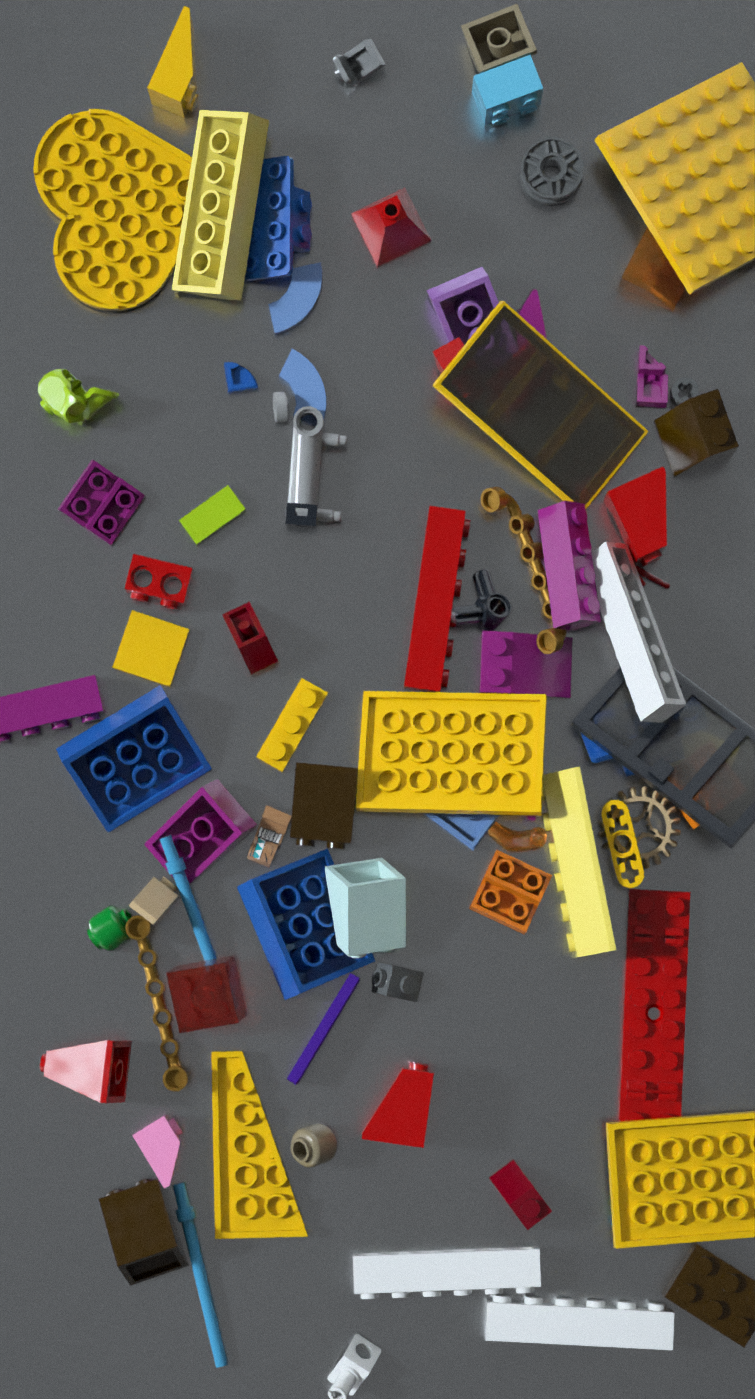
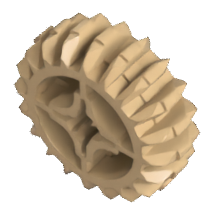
M643 786L640 796H637L635 787H630V797L627 798L622 790L617 793L618 797L626 805L645 803L639 816L631 817V821L638 823L646 813L644 819L646 825L643 827L647 826V831L650 832L640 833L636 837L637 845L642 838L659 842V845L652 851L640 853L643 867L648 869L650 868L649 858H652L654 863L659 865L661 864V859L658 855L660 852L667 858L671 856L670 851L665 847L666 845L674 848L677 847L678 843L670 839L671 835H681L680 830L672 829V825L680 823L681 820L680 818L670 819L669 814L674 813L677 809L673 806L666 810L664 805L669 800L664 797L658 802L656 799L659 793L656 790L652 792L651 797H647L648 789ZM612 805L613 810L606 813V816L613 818L614 823H619V817L623 814H620V810H617L615 805ZM654 808L662 817L664 834L651 825L650 818ZM599 820L598 825L603 826L602 821ZM624 824L623 827L628 830L627 824ZM609 828L611 835L615 833L614 828ZM604 831L598 833L599 838L605 837ZM616 837L613 846L617 852L626 853L631 848V841L628 838L624 848ZM607 842L602 845L603 849H608ZM632 854L629 857L621 858L620 864L622 862L626 864L628 858L635 861V855Z

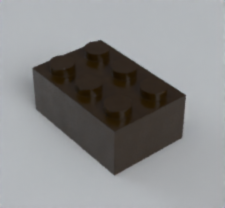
M693 1242L661 1294L672 1303L745 1348L755 1331V1279L697 1242Z

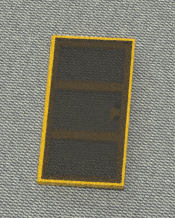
M500 301L433 383V387L562 501L585 504V509H587L649 432L505 301Z

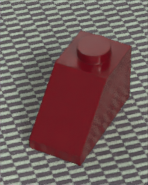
M250 601L222 614L250 674L266 669L268 666L278 662Z
M514 1159L489 1177L527 1230L552 1212Z

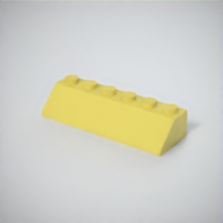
M199 111L172 284L173 291L217 299L241 301L269 120L249 112Z
M580 766L543 775L542 801H545L547 813H542L545 831H551L553 843H549L548 848L551 862L557 861L559 873H555L554 878L557 892L563 891L565 903L560 904L563 922L569 921L571 933L566 934L569 952L575 951L576 957L614 951L616 950Z

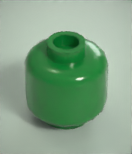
M110 905L89 920L87 934L99 950L104 948L107 951H114L131 939L127 935L125 927L127 921L132 916L125 908L120 910L118 907Z

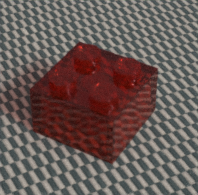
M234 955L178 965L166 973L179 1033L235 1024L247 1016Z

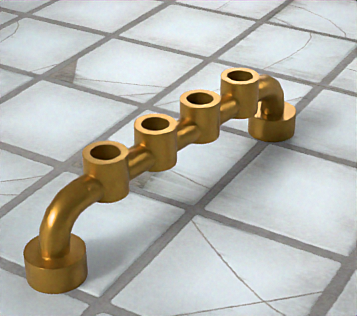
M501 487L485 489L481 494V504L487 512H496L503 510L505 507L507 508L511 517L509 521L510 530L514 534H518L522 545L520 550L521 558L525 562H529L533 572L532 585L536 590L540 591L544 600L543 613L552 620L546 570L541 562V559L544 558L542 543L533 542L529 532L534 528V518L530 514H522L517 501L511 495L505 493ZM549 628L539 632L536 640L539 650L544 654L560 651L563 647L567 630Z
M136 915L127 921L125 929L127 935L137 940L140 951L138 961L144 967L147 979L145 990L151 996L154 1008L153 1022L158 1026L162 1040L160 1051L166 1056L168 1069L163 1075V1084L168 1090L176 1092L185 1088L188 1083V1074L180 1066L178 1052L180 1045L173 1037L170 1025L172 1014L166 1009L163 997L165 985L159 979L156 968L158 956L152 950L149 940L151 924L144 917ZM146 952H150L153 955V961L150 964L144 963L142 959ZM153 982H158L161 986L160 992L157 994L150 991V985ZM160 1012H165L168 1015V1021L165 1024H161L157 1020ZM167 1042L174 1043V1053L169 1054L165 1051L164 1047Z

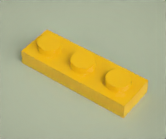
M301 678L256 758L283 773L326 699L328 692Z

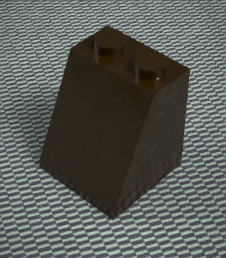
M718 389L689 398L654 420L674 478L730 459L739 447Z
M296 762L290 838L296 839V845L314 847L315 841L327 842L326 848L345 850V844H352L358 768Z
M144 1179L137 1182L134 1187L126 1190L115 1189L108 1192L105 1197L99 1198L117 1267L130 1286L189 1266L164 1189L158 1179Z

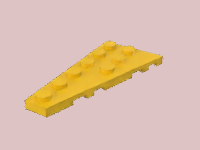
M212 1051L215 1239L308 1237L243 1051Z

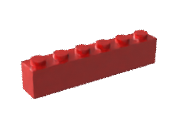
M429 506L404 689L440 692L441 687L447 688L449 669H444L445 657L452 656L454 639H448L449 627H456V624L451 620L453 598L460 597L462 579H456L458 567H464L466 549H461L462 537L468 538L471 521L470 519H465V510Z

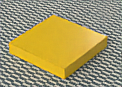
M132 610L112 668L171 688L190 629Z

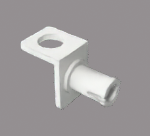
M356 1334L343 1357L327 1378L328 1381L333 1383L328 1391V1397L330 1399H347L348 1394L354 1395L371 1372L381 1353V1349L361 1335ZM362 1346L366 1348L370 1353V1358H361L356 1352V1347Z

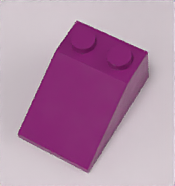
M482 631L479 693L546 694L547 698L570 699L573 637H565L560 651L544 654L537 646L538 634Z
M216 779L202 786L144 845L168 872L165 865L168 861L159 839L171 835L179 857H183L187 868L184 871L189 885H191L234 848L257 824L223 784Z

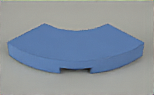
M321 262L293 268L292 280L288 291L279 300L268 304L275 335L296 327L313 309L322 288Z
M292 349L279 374V378L288 383L295 394L296 406L293 417L302 407L311 406L319 410L323 419H325L326 393L322 379L313 364L301 353ZM306 415L301 419L302 422L313 427L317 426V419L313 415Z

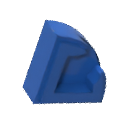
M224 362L229 394L258 389L257 381L249 370L237 363Z

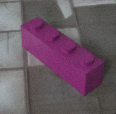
M562 501L537 510L553 628L574 631L601 622L585 504Z
M92 675L0 697V743L10 741V735L22 733V737L40 734L39 728L51 726L52 730L70 727L69 721L81 719L82 723L100 720L99 714H104L106 711L98 677Z

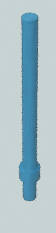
M171 835L159 839L168 861L165 865L169 875L172 874L223 1012L235 1008L187 880L184 871L187 868L183 857H179Z
M182 1182L172 1185L178 1207L175 1212L178 1223L181 1222L215 1366L216 1368L228 1365L194 1225L193 1219L196 1218L194 1207L189 1204L185 1183Z

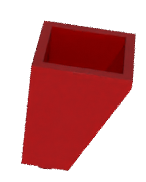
M664 466L607 491L603 500L623 543L628 545L635 565L642 563L643 567L657 562L663 556L662 552L667 546L666 471Z
M410 1062L409 1067H402L365 1125L362 1139L424 1148L434 1072L428 1070V1064Z

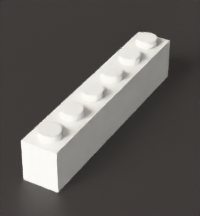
M604 542L592 552V560L596 575L597 596L606 630L612 641L616 657L621 666L640 721L662 723L686 706V702L628 545Z
M538 1246L353 1253L354 1294H361V1299L379 1298V1293H392V1298L410 1297V1292L423 1291L424 1297L441 1296V1291L454 1290V1295L464 1296L472 1295L473 1289H485V1294H502L503 1288H516V1293L534 1292V1287H541L540 1249Z
M493 1295V1300L486 1299L485 1340L673 1350L675 1312L672 1309H667V1304L649 1303L648 1308L636 1307V1302L618 1301L617 1306H605L604 1300L588 1299L586 1300V1305L574 1304V1299L555 1298V1303L543 1302V1297L525 1296L524 1301H512V1296Z

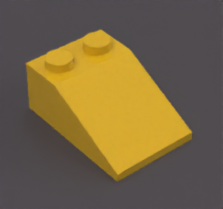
M186 6L181 11L147 87L152 105L185 118L188 110H194L199 97L196 94L194 29L190 8Z

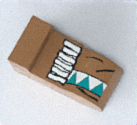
M266 805L247 859L270 868L286 835L292 816Z

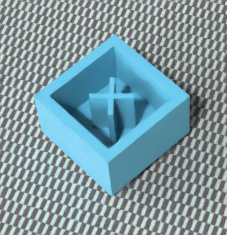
M528 55L474 75L472 94L484 125L492 123L493 126L507 122L511 115L519 112L521 115H526L537 110V106L541 105L543 86L532 57Z

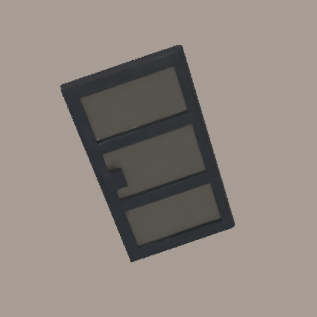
M620 667L572 721V726L732 849L755 823V729L674 667L673 670L686 706L662 723L640 721Z

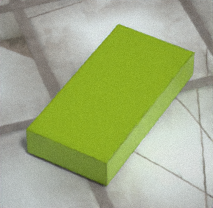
M227 485L182 517L179 522L198 546L244 513L246 509L229 485Z

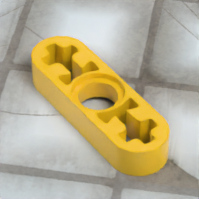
M611 800L602 807L600 816L615 877L622 887L634 888L643 881L644 869L629 809L622 801ZM615 805L617 810L623 811V815L619 817L620 827L627 824L628 830H619L611 835L609 828H615L613 818H607L606 813L611 811L610 806ZM619 835H625L631 841V848L626 853L617 852L613 846L614 839ZM634 854L636 860H630L629 863L632 870L637 869L638 875L634 877L633 883H629L628 879H622L621 873L626 871L625 863L622 862L618 865L616 858H626Z

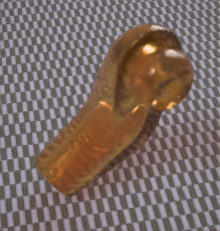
M495 822L487 832L494 841L510 852L537 850L542 848L547 841L546 831L541 827L514 831Z

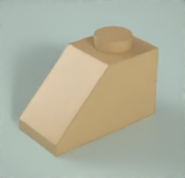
M164 876L161 880L153 877L134 898L129 907L153 925L158 926L180 897L175 893L177 886Z

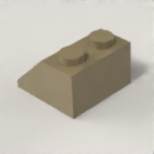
M518 4L461 25L467 48L479 74L525 56H532L538 53Z

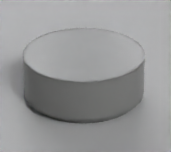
M273 392V411L276 423L287 422L289 419L288 399L285 392Z

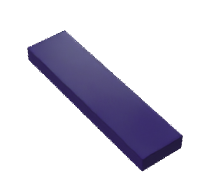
M349 974L287 1077L288 1081L295 1085L300 1082L359 984L360 978L356 975Z

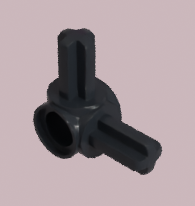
M483 569L473 574L479 598L474 605L452 608L451 620L457 625L476 623L486 631H493L511 613L512 606L505 595L496 592L490 572Z

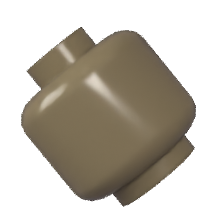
M320 1123L299 1129L293 1135L291 1141V1153L294 1159L307 1168L329 1162L337 1151L335 1135L331 1129Z

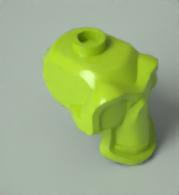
M55 369L45 374L38 383L37 389L39 396L42 398L40 404L49 414H55L68 423L77 422L82 426L85 424V420H89L100 408L111 402L113 398L118 399L119 393L97 387L86 391L82 386V382L66 369Z

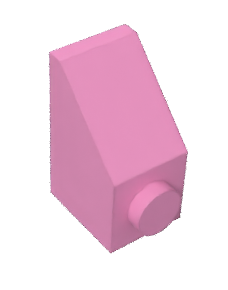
M167 1115L132 1135L164 1189L172 1184L182 1143L179 1135L183 1133L176 1119L173 1117L169 1120Z

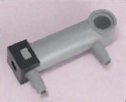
M311 406L299 409L293 419L286 526L317 528V521H341V512L318 509L322 445H347V436L323 433V416L319 410ZM313 415L316 417L317 426L313 430L307 431L301 428L300 422L304 416Z

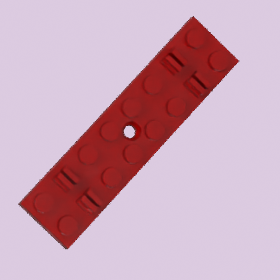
M628 889L618 1122L681 1117L691 892ZM653 1007L657 1008L660 1012L659 1017L655 1020L648 1016L649 1009Z

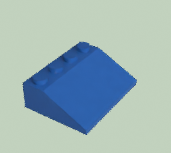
M161 685L56 748L61 762L107 832L112 831L212 769Z
M328 848L237 886L284 1000L375 962L372 953H368L362 958L348 957L337 946L325 875V866L334 865Z

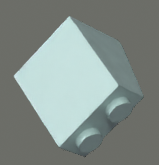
M383 858L325 866L337 946L348 957L362 958L368 953L374 952L392 953L395 949L406 947V878Z

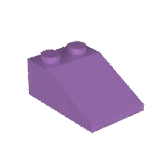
M483 267L426 290L448 343L460 337L465 345L499 303L490 279ZM504 320L498 324L472 356L479 374L504 364L518 350L508 324Z

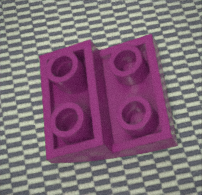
M91 460L58 510L111 545L145 495L95 460Z

